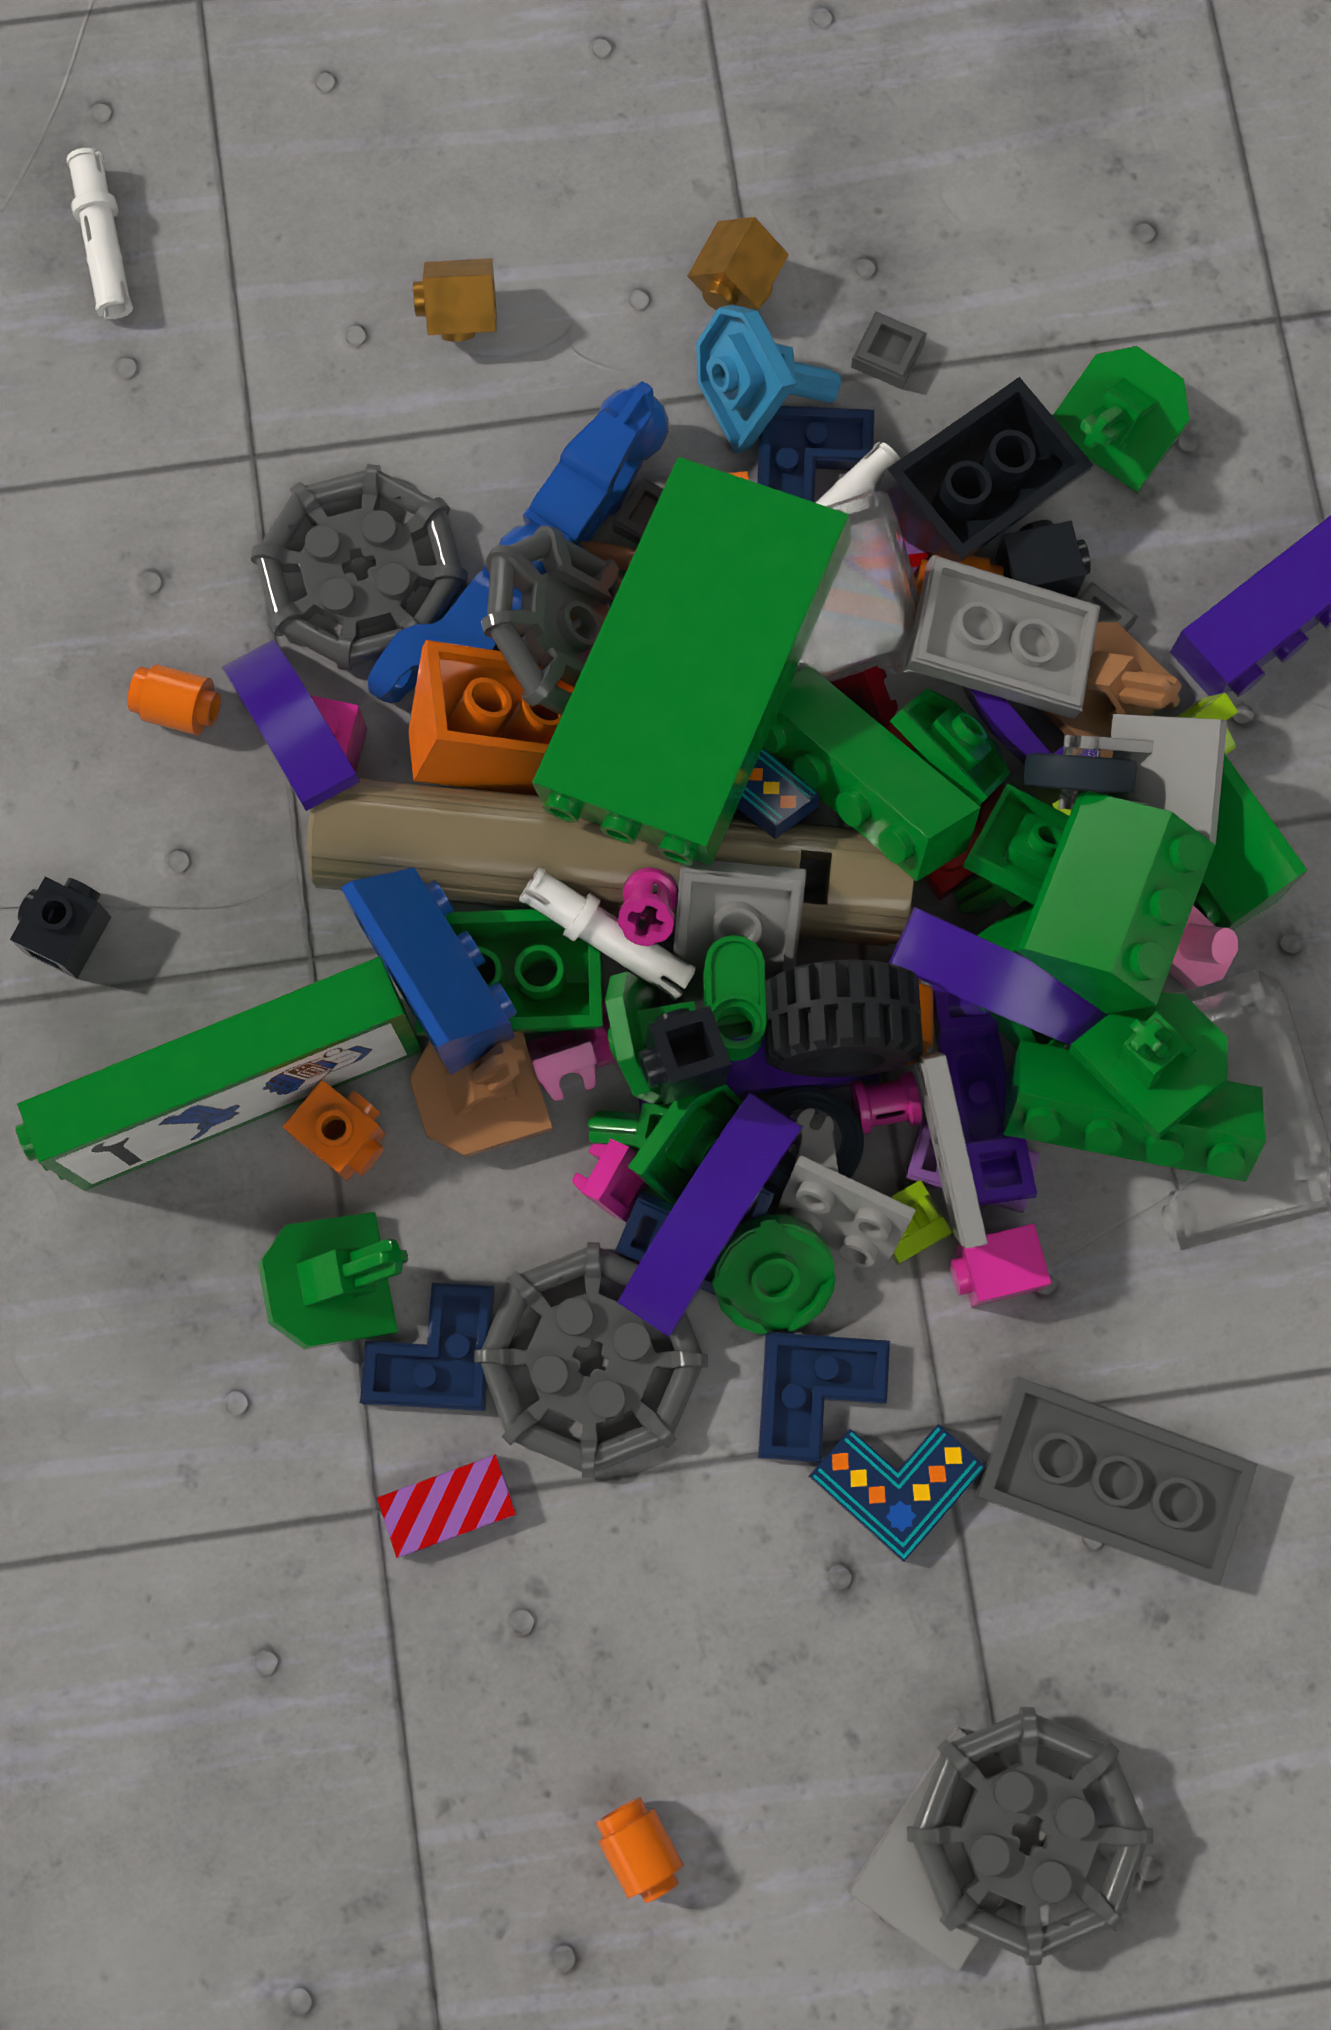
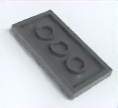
M1021 1377L1014 1378L975 1497L1206 1583L1220 1586L1258 1464Z

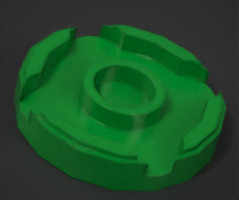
M765 1214L745 1221L738 1226L712 1267L711 1282L721 1311L736 1326L756 1334H766L772 1332V1330H782L788 1328L790 1332L806 1326L823 1312L834 1293L835 1265L825 1238L810 1223L791 1215Z

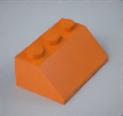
M426 640L422 647L408 730L413 781L538 796L532 781L561 719V715L539 704L530 706L522 698L524 690L501 651ZM561 680L555 684L570 693L574 690L573 686Z

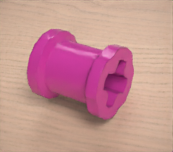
M652 867L642 868L630 874L625 882L623 890L624 903L620 907L618 924L623 930L626 939L636 945L652 946L657 942L665 941L673 931L675 916L672 911L677 904L679 891L675 880L667 872ZM653 884L658 885L657 894H652ZM640 918L645 919L644 929L639 928Z
M912 1072L902 1073L900 1080L866 1086L861 1080L851 1082L852 1108L861 1123L864 1135L870 1134L872 1127L904 1121H907L910 1126L920 1125L922 1122L921 1101L917 1083Z

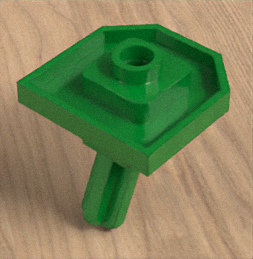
M1138 346L1095 354L1052 415L1091 462L1137 494L1190 423L1184 378Z
M929 688L922 691L890 720L917 749L915 753L977 805L986 800L1010 774L998 745L987 735L982 725L974 717L966 713L955 701Z
M1007 783L962 866L977 875L956 887L954 895L958 900L957 908L963 914L970 912L973 915H978L1004 900L1012 907L1024 901L1035 905L1069 815Z
M628 971L610 976L605 1002L610 1022L608 1041L612 1055L618 1062L634 1097L652 1104L671 1105L673 1102L664 1104L658 1086L654 1088L647 1086L640 1067L638 1052L645 1050L644 1044L649 1024L654 1023L661 1015L682 1008H688L690 1011L696 1010L695 1003L692 1001L661 1006L658 988ZM739 1014L726 1015L718 1023L719 1031L729 1040L748 1038L753 1033L751 1022Z
M1161 992L1158 1003L1155 1006L1108 1014L1074 1041L1069 1049V1053L1155 1140H1158L1223 1087L1228 1078V1037L1185 994Z
M725 1084L724 1086L674 1101L671 1105L643 1103L640 1113L599 1110L594 1116L589 1118V1140L592 1144H608L610 1139H613L631 1149H639L628 1165V1168L667 1202L675 1205L698 1167L743 1101Z
M375 1212L285 1225L258 1261L268 1324L304 1350L389 1336L397 1333L398 1329L388 1279L402 1273L403 1264L408 1262L407 1250H400L395 1239L389 1238L381 1241Z

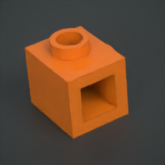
M323 1080L320 1081L283 1125L284 1130L294 1140L346 1182L355 1172L360 1176L364 1175L376 1163L384 1150L380 1142L386 1135L375 1122L381 1113L354 1090L345 1098Z

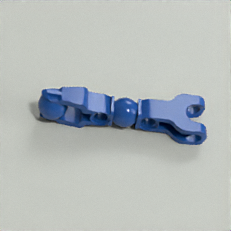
M641 381L627 389L615 391L603 401L598 415L564 448L560 455L559 463L540 488L529 508L522 515L525 525L514 527L501 538L499 545L509 546L534 535L535 531L541 526L557 527L565 539L583 548L579 544L581 541L589 542L608 517L610 515L613 516L618 511L643 461L649 459L661 449L668 434L669 418L664 406L653 395V388L649 384ZM537 560L531 562L541 575L547 573L543 562ZM486 565L469 583L440 621L432 624H417L400 630L392 638L369 674V693L386 703L400 702L416 686L422 647L426 640L500 651L494 639L484 635L481 620L487 616L490 573ZM514 587L512 610L521 609L522 592Z

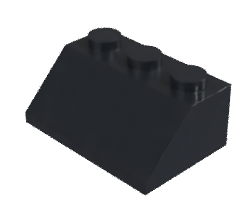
M1018 377L887 468L873 497V501L908 544L942 558L961 563L1090 471L1093 463L1025 382Z

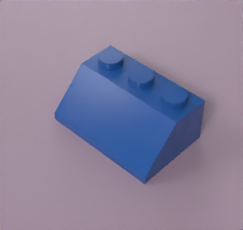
M415 867L353 880L340 887L359 926L378 957L381 956L390 977L450 1075L483 1057L497 1043L510 1041L515 1038L511 1023L508 1020L517 1014L512 1002L499 982L490 987L485 983L477 970V967L485 963V960L467 930L456 936L445 918L454 910L435 879L425 885Z

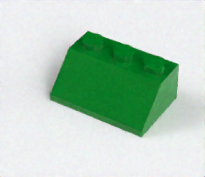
M1224 753L1216 845L1193 906L1216 927L1234 930L1276 904L1307 872V868Z
M1091 791L1079 792L1016 951L1105 1014L1157 1005L1215 844L1171 811Z
M535 909L452 912L445 916L456 936L467 930L485 960V963L478 966L477 970L487 986L490 987L499 982L517 1012L515 1016L508 1019L513 1032L603 1029L601 951L579 937L575 941L570 940L563 935L565 928ZM416 1019L417 1035H426Z

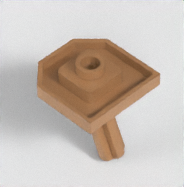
M1097 622L1082 712L1075 719L1045 710H1039L1065 735L1111 738L1113 714L1151 716L1156 709L1166 708L1172 710L1180 702L1178 693L1182 686L1180 681L1176 677L1171 676L1118 622ZM1079 748L1086 756L1112 758L1113 754L1111 750Z
M513 1032L515 1038L510 1041L497 1043L483 1057L453 1075L449 1074L431 1042H428L409 1077L428 1139L467 1158L553 1131L523 1032Z

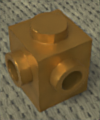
M756 217L718 221L687 277L703 293L704 301L715 310L728 305L759 310L760 306L770 297L773 291V283L789 254Z
M493 258L424 263L422 281H413V298L416 317L426 316L428 335H441V338L445 341L459 342L474 338L475 333L496 332L497 306Z

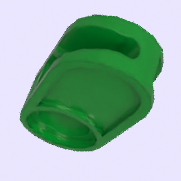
M737 935L725 936L715 941L707 951L703 973L704 1007L711 1006L717 1025L723 1017L730 1014L742 1015L751 1022L753 1033L745 1040L732 1041L721 1034L730 1060L738 1061L747 1059L755 1054L763 1042L767 1023L765 962L762 951L753 941Z

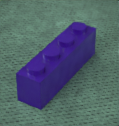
M1331 515L1181 631L1170 653L1208 696L1225 692L1228 694L1231 691L1237 697L1242 696L1264 677L1265 672L1261 668L1274 657H1277L1282 663L1287 661L1309 641L1305 634L1319 622L1325 628L1331 626Z

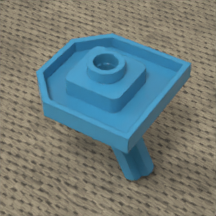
M737 305L719 307L696 342L697 383L735 454L749 451L789 394L828 403L834 402L838 397L841 375L830 369L794 362L793 347L774 342L757 310Z

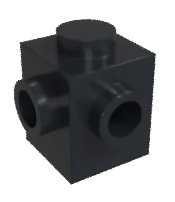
M1038 520L1026 524L1018 532L1003 534L995 557L997 565L1004 566V577L1070 597H1077L1086 574H1089L1091 570L1087 544L1084 539L1077 540L1072 520L1053 524L1051 520Z
M45 876L38 890L32 889L23 899L17 916L20 922L10 940L26 955L78 979L108 925L111 916L98 902L101 894L93 888L73 878H68L66 883L62 885Z
M710 1005L692 1011L688 1008L677 1009L661 1015L654 1023L649 1024L644 1044L645 1050L638 1052L639 1063L646 1084L649 1088L659 1087L664 1104L724 1086L732 1065Z

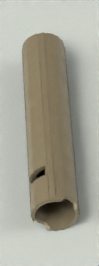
M358 777L359 783L310 809L306 853L308 854L307 870L308 876L316 888L342 891L340 887L353 880L415 867L425 885L434 879L437 881L449 902L528 910L534 908L526 903H521L519 898L530 879H534V873L539 867H542L546 870L545 872L582 896L586 897L591 893L600 899L598 906L616 918H619L620 907L624 903L623 890L625 882L630 874L638 869L652 867L667 872L675 880L679 891L681 864L661 855L658 852L659 846L640 839H636L634 844L622 843L604 834L600 830L601 825L579 817L577 823L558 819L543 809L544 804L541 803L539 796ZM733 816L714 861L800 869L801 859L827 861L823 905L803 903L799 938L888 947V944L898 943L910 916L914 879L898 865L889 861L876 846L855 828L798 822L774 839L750 818ZM653 884L652 894H657L658 885ZM677 904L672 911L675 916L674 925H676Z

